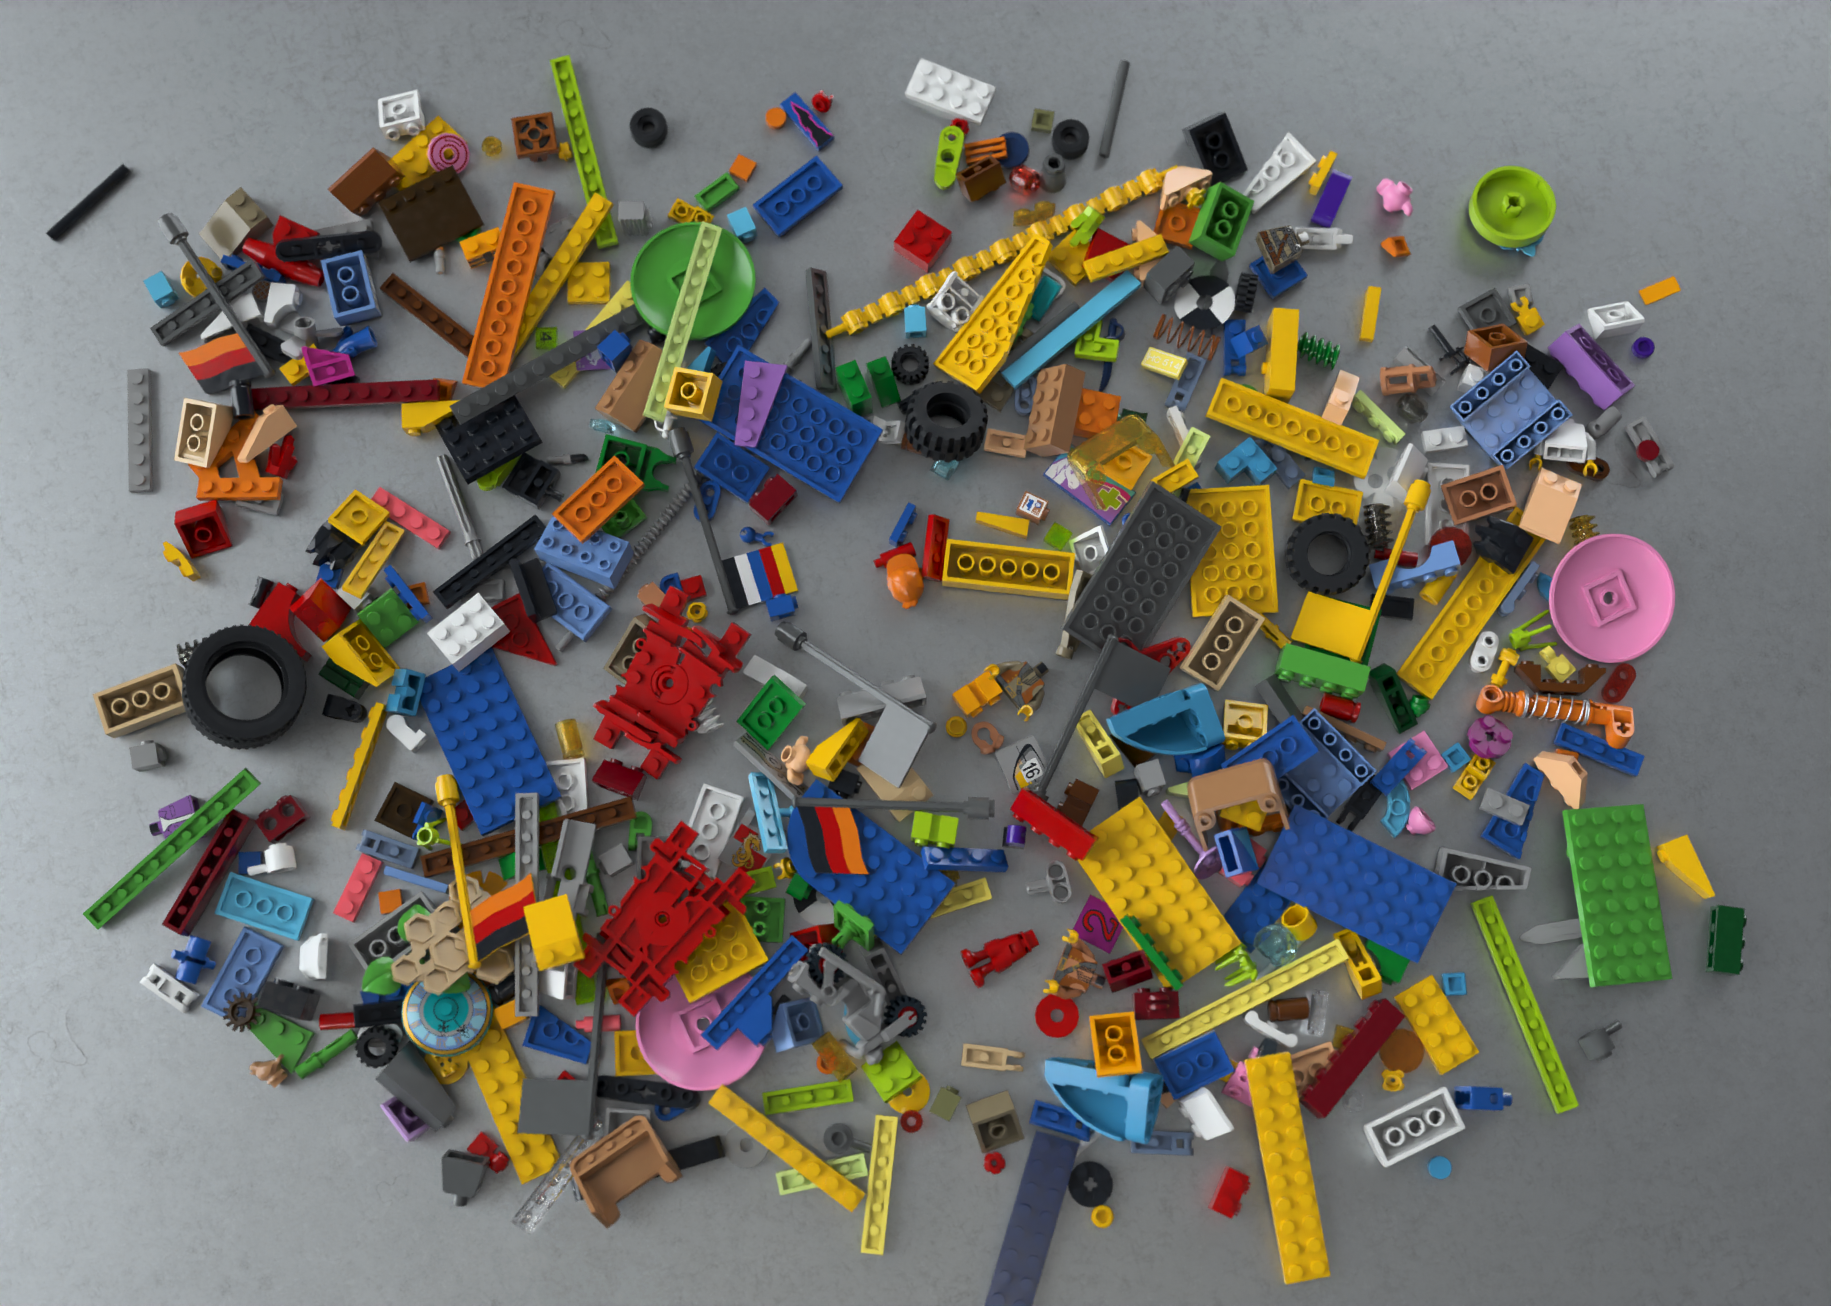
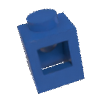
M784 593L774 596L772 600L769 599V596L765 597L771 622L796 615L795 609L798 608L796 596H786Z

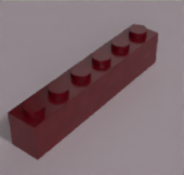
M235 809L225 816L161 925L179 935L190 936L255 826L254 819Z
M1386 998L1375 999L1370 1003L1365 1017L1361 1016L1355 1022L1354 1027L1356 1028L1353 1032L1343 1037L1341 1040L1342 1046L1338 1051L1334 1050L1328 1056L1327 1060L1329 1062L1327 1065L1319 1068L1314 1074L1315 1080L1311 1084H1307L1300 1092L1302 1096L1299 1102L1317 1119L1328 1116L1405 1018V1015Z

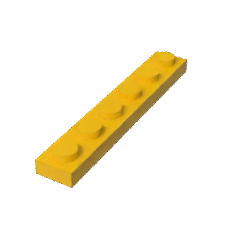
M376 702L375 706L371 707L368 718L370 720L368 726L364 727L361 734V739L363 740L360 748L358 747L355 750L353 757L355 760L354 765L347 772L346 780L348 781L346 787L341 790L338 809L334 810L331 817L333 822L331 826L346 830L388 711H385V704Z

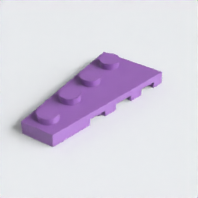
M745 361L735 446L757 448L768 415L774 405L775 397L781 387L782 379L788 369L787 365Z

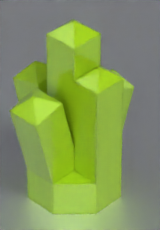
M1090 205L1071 221V227L1077 228L1080 226L1070 240L1071 246H1077L1080 241L1081 244H1086L1105 219L1100 212Z

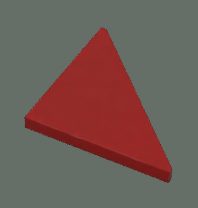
M520 593L491 607L510 631L492 645V648L552 666L558 665L537 623L534 624L527 617Z

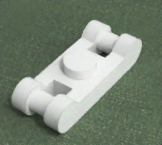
M153 963L149 968L151 971L146 977L142 978L140 983L179 1011L187 1014L190 1004L193 1000H197L199 994ZM159 976L161 980L158 984H155L154 981ZM182 992L186 996L182 1001H179L177 997Z
M1249 1011L1243 1014L1242 1020L1246 1025L1286 1048L1297 1045L1298 1039L1294 1034L1285 1035L1278 1031L1279 1026L1268 1020L1266 1023L1259 1020L1256 1012Z

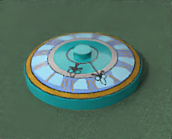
M468 972L471 984L470 989L456 994L442 993L439 996L425 991L423 982H414L411 985L402 1005V1022L408 1037L418 1048L434 1056L452 1057L468 1052L482 1041L492 1022L493 1003L487 987L475 974Z

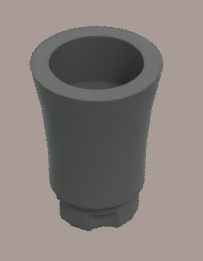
M1056 153L1045 158L1038 175V184L1046 192H1059L1066 184L1065 162L1062 156Z

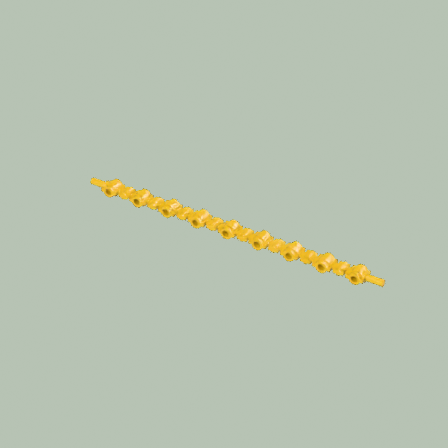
M1175 165L1160 173L1155 168L1145 170L1136 177L1138 182H1135L1134 179L1122 184L1123 189L1119 185L1116 187L1112 186L1099 194L1100 200L1097 197L1091 198L1086 201V205H1090L1102 215L1105 214L1104 209H1107L1108 213L1116 212L1128 204V198L1130 201L1141 197L1142 191L1145 196L1159 191L1163 186L1162 180H1164L1165 174L1178 166ZM1083 203L1074 204L1063 211L1064 217H1061L1059 214L1050 218V224H1047L1046 220L1038 221L1026 229V235L1024 232L1013 236L1012 242L1009 237L1000 239L989 246L991 252L985 249L975 254L976 259H973L972 255L962 257L952 264L953 270L950 267L944 268L938 272V277H936L935 273L926 274L915 281V288L911 284L901 289L902 294L900 295L897 290L888 292L880 299H877L879 305L873 302L863 307L864 312L860 308L850 310L841 317L842 324L827 330L825 334L828 339L845 331L848 332L849 336L857 335L869 327L867 322L870 321L871 324L883 320V314H885L886 318L895 317L904 311V308H906L905 304L910 306L920 302L919 297L921 296L924 301L933 299L952 271H956L957 275L964 282H968L981 274L980 268L984 272L994 267L995 261L998 266L1012 261L1018 256L1016 251L1021 252L1035 234L1051 241L1055 239L1054 233L1057 236L1063 235L1068 232L1069 229L1067 227L1069 226L1071 230L1079 229L1080 226L1077 228L1071 227V221L1079 216L1087 206H1084Z

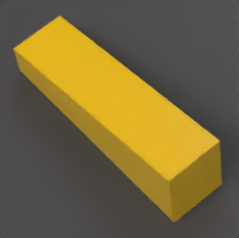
M1368 286L1365 291L1360 341L1372 342L1374 340L1381 287Z
M977 511L975 523L1027 539L1030 520Z

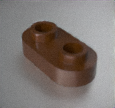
M1596 457L1594 464L1601 467L1602 472L1597 471L1595 476H1593V469L1587 468L1585 478L1598 482L1608 476L1610 467L1606 461ZM1587 460L1582 464L1566 461V466L1570 472L1585 477L1583 469L1587 464Z

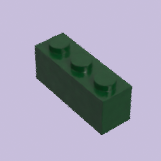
M1724 905L1711 906L1706 972L1729 976L1740 975L1744 965L1741 958V953L1745 946L1743 928L1747 923L1744 908Z

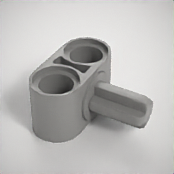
M1053 861L1047 866L1045 879L1026 883L1029 895L1049 891L1052 900L1059 904L1067 902L1072 894L1066 866L1060 861ZM1053 866L1060 867L1062 875L1059 877L1052 876L1050 868ZM1058 887L1064 888L1067 891L1066 898H1058L1055 890Z

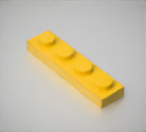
M1158 234L1083 262V266L1092 283L1164 257L1169 251L1162 235Z
M385 521L342 585V590L362 600L405 535V530Z

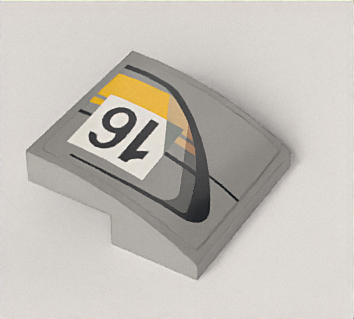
M1034 735L994 752L1012 794L1020 792L1022 788H1029L1038 784L1047 766V762Z

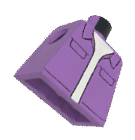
M188 795L159 809L160 821L149 824L152 836L163 834L165 839L169 837L200 809L197 797Z

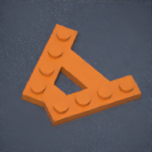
M255 411L254 418L239 420L230 428L210 468L187 464L199 477L196 495L199 501H211L217 499V501L280 500L283 480L280 477H260L255 458L249 462H239L237 460L259 417ZM234 456L239 478H220L218 468Z

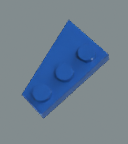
M539 1004V1016L531 1017L522 1046L587 1065L590 1057L591 1040Z

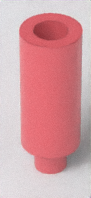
M603 1015L602 1032L621 1031V1015ZM585 1016L584 1020L576 1021V1029H584L585 1033L592 1032L593 1016Z

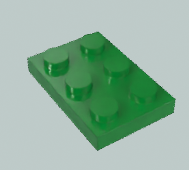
M773 675L736 722L765 749L769 750L805 707L806 703L776 675Z

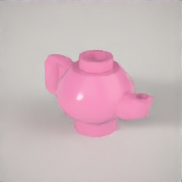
M1388 178L1383 179L1376 188L1377 192L1383 196V207L1391 213L1403 210L1407 216H1411L1413 212L1409 196L1413 192L1411 187L1403 181H1399L1395 185L1392 180Z

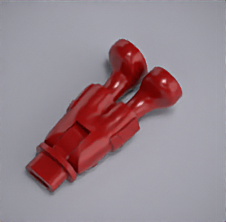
M1031 929L1024 933L1020 931L1001 939L991 940L984 944L981 951L971 952L969 949H963L960 951V954L967 969L984 959L990 958V962L969 971L976 987L981 988L985 985L984 978L989 973L995 971L999 974L1009 969L1013 963L1032 952L1031 949L1038 946L1039 942Z

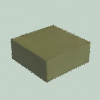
M1034 108L1031 131L1051 134L1055 112Z

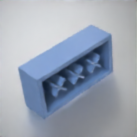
M552 516L534 548L540 560L613 589L616 588L634 555L628 541L599 530L582 544L554 516Z

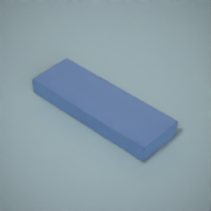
M386 866L383 872L387 876L449 894V885L389 866Z

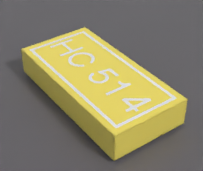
M1150 347L1141 366L1144 369L1179 380L1188 361L1185 358Z

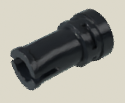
M258 576L257 584L255 585L256 589L248 605L260 609L268 592L274 586V582Z

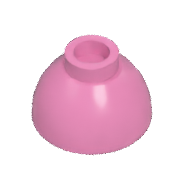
M1415 806L1409 814L1406 828L1414 836L1416 834L1432 833L1435 831L1436 826L1422 808Z

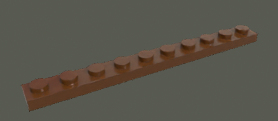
M626 797L539 822V846L559 841L565 819L596 824V830L637 819L632 797ZM515 829L461 844L464 868L514 853ZM451 848L420 856L425 878L455 870Z

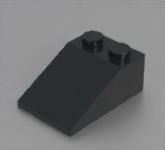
M1218 112L1182 129L1188 146L1200 169L1209 170L1213 173L1210 187L1248 171L1226 112Z

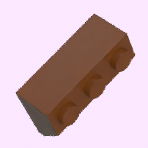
M373 147L334 182L328 190L350 212L361 217L367 214L377 201L384 199L388 191L398 186L405 175L391 157Z

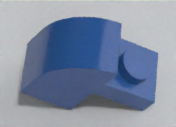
M1217 744L1197 753L1174 755L1176 772L1192 773L1193 778L1221 770V764L1226 761L1224 745Z

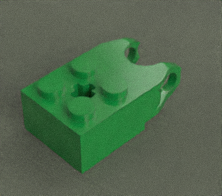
M608 434L605 435L596 472L615 455L620 461L622 458H625L627 463L624 465L645 484L642 491L669 492V486L656 480L653 472L661 464L676 465L677 458L669 456L660 449L648 446L647 444Z

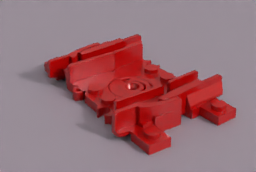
M674 586L669 587L659 607L652 603L642 607L643 611L658 618L659 621L656 623L650 620L647 627L642 630L646 633L647 639H637L636 646L642 649V651L635 654L627 672L621 674L627 680L624 687L616 685L617 692L615 695L609 696V702L607 700H600L593 705L599 713L605 715L593 739L610 749H614L622 732H625L624 736L650 750L640 768L657 780L661 778L670 762L679 764L682 761V758L666 748L667 744L676 748L684 742L688 735V730L695 731L699 728L698 721L693 719L701 715L711 698L717 697L712 692V686L717 684L719 687H723V679L729 670L732 673H738L741 670L743 662L736 658V656L740 654L752 635L734 622L730 624L722 639H719L702 626L687 627L689 619L682 616V613L691 596ZM682 638H686L687 640L684 643V645L682 647H679ZM707 644L711 648L708 656L701 650L705 649ZM682 653H684L686 656L684 657L682 662L678 664ZM668 679L673 680L674 684L672 687L667 686Z
M683 821L679 822L667 838L666 843L659 838L653 840L650 844V849L656 854L647 866L641 867L646 872L645 878L639 880L637 877H633L634 884L620 901L621 908L616 905H611L608 908V913L613 918L607 919L600 928V935L606 939L605 943H601L591 934L585 932L582 940L588 944L583 950L586 959L576 961L573 964L575 968L590 979L593 978L604 962H607L623 974L633 985L617 1002L633 1017H636L653 997L660 1002H664L666 999L669 1000L671 994L665 985L673 979L672 976L674 974H680L676 970V963L678 961H683L685 964L689 963L688 958L704 941V934L708 938H714L717 935V931L712 925L724 922L731 913L723 905L724 903L729 902L742 915H745L747 908L740 900L757 883L740 867L725 883L718 877L712 881L705 874L710 869L687 853L700 834ZM682 860L691 863L684 871L694 876V879L685 873L675 870ZM698 881L705 886L695 897L687 896L680 903L677 902L686 889L694 893V889L699 884ZM665 915L667 918L666 922L660 923L659 916ZM710 930L713 931L712 935H709Z

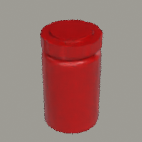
M1325 692L1319 706L1320 712L1345 721L1350 720L1351 723L1356 722L1361 709L1360 702H1354L1353 700Z

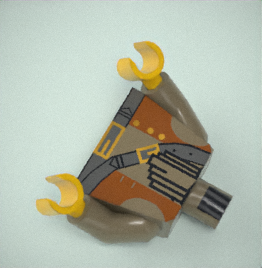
M1008 661L997 665L990 664L984 669V672L988 670L992 673L988 679L992 680L996 677L995 680L1002 691L1018 709L1017 715L1024 713L1026 715L1024 721L1027 722L1032 714L1040 708L1045 695L1043 688L1045 684L1041 677L1049 672L1048 668L1042 661L1033 668L1027 661L1023 663L1020 661Z

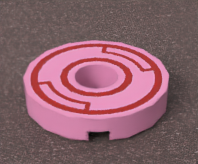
M444 133L432 139L428 146V160L434 170L438 172L453 165L458 174L465 169L469 162L470 153L468 145L455 134ZM447 148L453 151V158L450 160H446L443 156V152Z

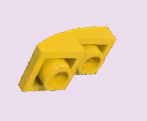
M678 197L667 215L669 219L679 224L702 221L711 224L715 217L698 206L693 207Z
M167 541L163 542L165 548L163 551L164 557L168 562H172L177 567L179 566L183 577H187L193 582L201 578L197 569L185 554Z
M1474 754L1452 788L1471 800L1483 781L1490 774L1496 762L1490 758L1484 759Z

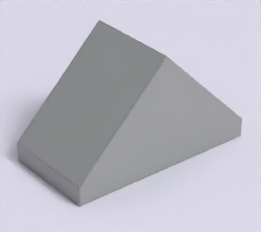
M1580 944L1553 974L1552 977L1555 980L1589 978L1583 944Z

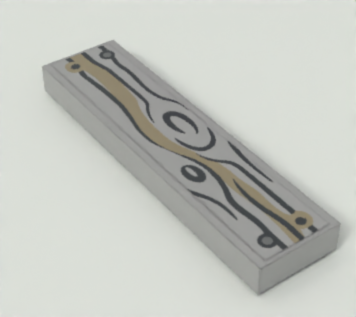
M748 732L734 742L733 746L791 800L794 796L802 797L809 789L804 783L798 786L789 782L787 779L788 769Z

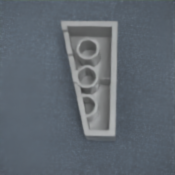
M1439 847L1434 873L1456 883L1454 891L1516 890L1528 888L1532 868Z

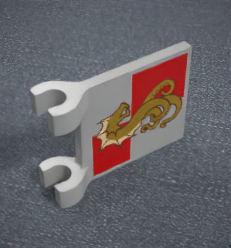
M750 808L746 811L718 857L719 860L737 870L740 867L745 872L764 868L772 853H764L759 828L751 824L756 812Z

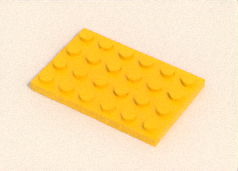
M1269 485L1190 489L1187 504L1221 526L1220 531L1189 580L1192 618L1212 617L1226 595H1230L1258 614L1278 613Z

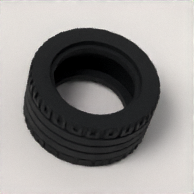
M240 624V626L224 627L223 630L219 629L217 632L210 634L208 638H204L190 655L182 681V702L192 725L203 736L208 737V740L214 741L215 744L219 743L223 747L237 748V750L263 747L265 744H270L272 741L277 740L280 736L282 737L297 719L306 696V671L304 670V663L301 662V657L297 654V650H294L293 645L289 644L286 639H283L280 634L277 635L274 631L267 630L265 627L260 628L257 625L255 627ZM242 655L252 656L266 662L275 671L281 684V699L272 711L257 719L238 720L226 716L213 705L207 693L206 680L212 669L227 658Z

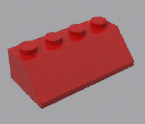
M1022 788L1010 808L1014 812L1012 816L1021 823L1027 821L1032 825L1030 827L1032 831L1040 836L1044 833L1050 838L1048 840L1049 843L1058 849L1062 846L1068 850L1066 854L1075 861H1078V859L1083 861L1099 839L1029 788Z

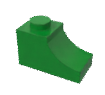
M1366 940L1364 947L1374 959L1376 969L1382 978V983L1389 986L1392 983L1399 984L1410 960L1371 940Z

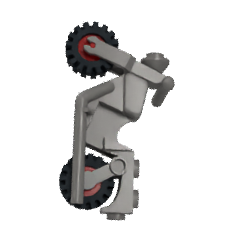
M829 943L813 944L809 950L811 953L806 955L808 960H805V962L798 961L789 971L787 980L793 983L791 988L802 995L804 992L810 994V1000L815 1004L821 1006L824 1003L832 1006L840 1000L845 1003L847 1014L842 1020L861 1040L856 1043L855 1047L845 1039L839 1040L838 1044L845 1052L857 1059H862L865 1056L869 1065L877 1064L882 1059L883 1047L880 1045L881 1043L890 1041L897 1035L912 1037L913 1034L916 1036L919 1034L918 1030L922 1031L924 1028L921 1026L922 1023L926 1024L927 1020L924 1019V1016H927V1012L923 1011L926 1009L925 1006L921 1004V1001L907 995H902V997L896 996V1000L891 999L889 1001L891 1005H886L885 1009H888V1011L884 1012L883 1015L886 1019L881 1022L886 996L885 988L850 965L848 960L845 959L847 957L846 953L842 952V949L836 945Z

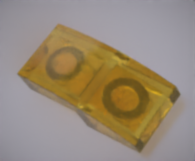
M1040 201L1034 204V211L1025 208L1014 211L1013 226L1031 225L1052 217L1055 213V203Z
M830 1031L811 1044L839 1083L858 1070Z

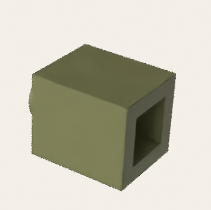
M947 1085L946 1089L941 1087L929 1111L950 1121L961 1099L958 1096L959 1091Z

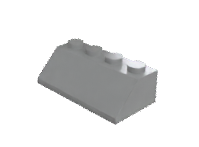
M905 676L902 678L903 681L895 683L894 680L885 681L879 687L911 709L926 705V694L920 676ZM863 688L860 689V692L852 693V691L840 693V697L836 698L843 726L856 718H861L862 721L880 717L887 704Z

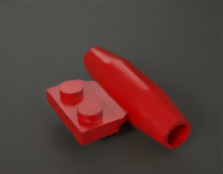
M280 215L272 233L273 244L248 238L245 241L242 252L269 270L271 268L275 269L282 276L296 282L315 287L322 286L325 280L323 270L308 260L283 262L278 259L275 253L276 245L281 240L319 236V232Z

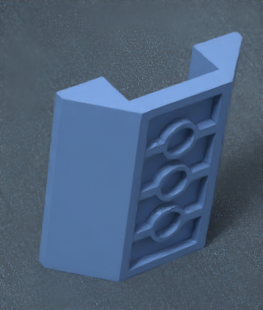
M1517 350L1449 406L1473 439L1499 466L1503 465L1505 471L1573 415L1561 400H1556L1529 369L1531 366Z
M1314 708L1299 723L1319 751L1277 779L1284 802L1291 810L1294 804L1327 819L1377 770Z

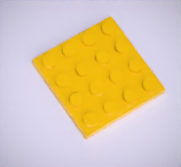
M729 902L723 905L731 913L724 922L712 925L716 929L717 935L714 938H708L704 934V941L688 958L689 963L685 964L683 961L676 963V970L680 974H675L690 1004L769 961L745 915H742ZM666 916L659 919V922L665 923L667 920ZM710 930L709 935H712L713 931Z

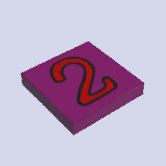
M1090 894L1072 930L1077 931L1078 937L1081 940L1110 954L1123 926L1106 902Z

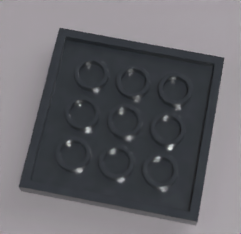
M515 395L462 425L459 424L454 415L443 419L435 425L468 485L543 443Z

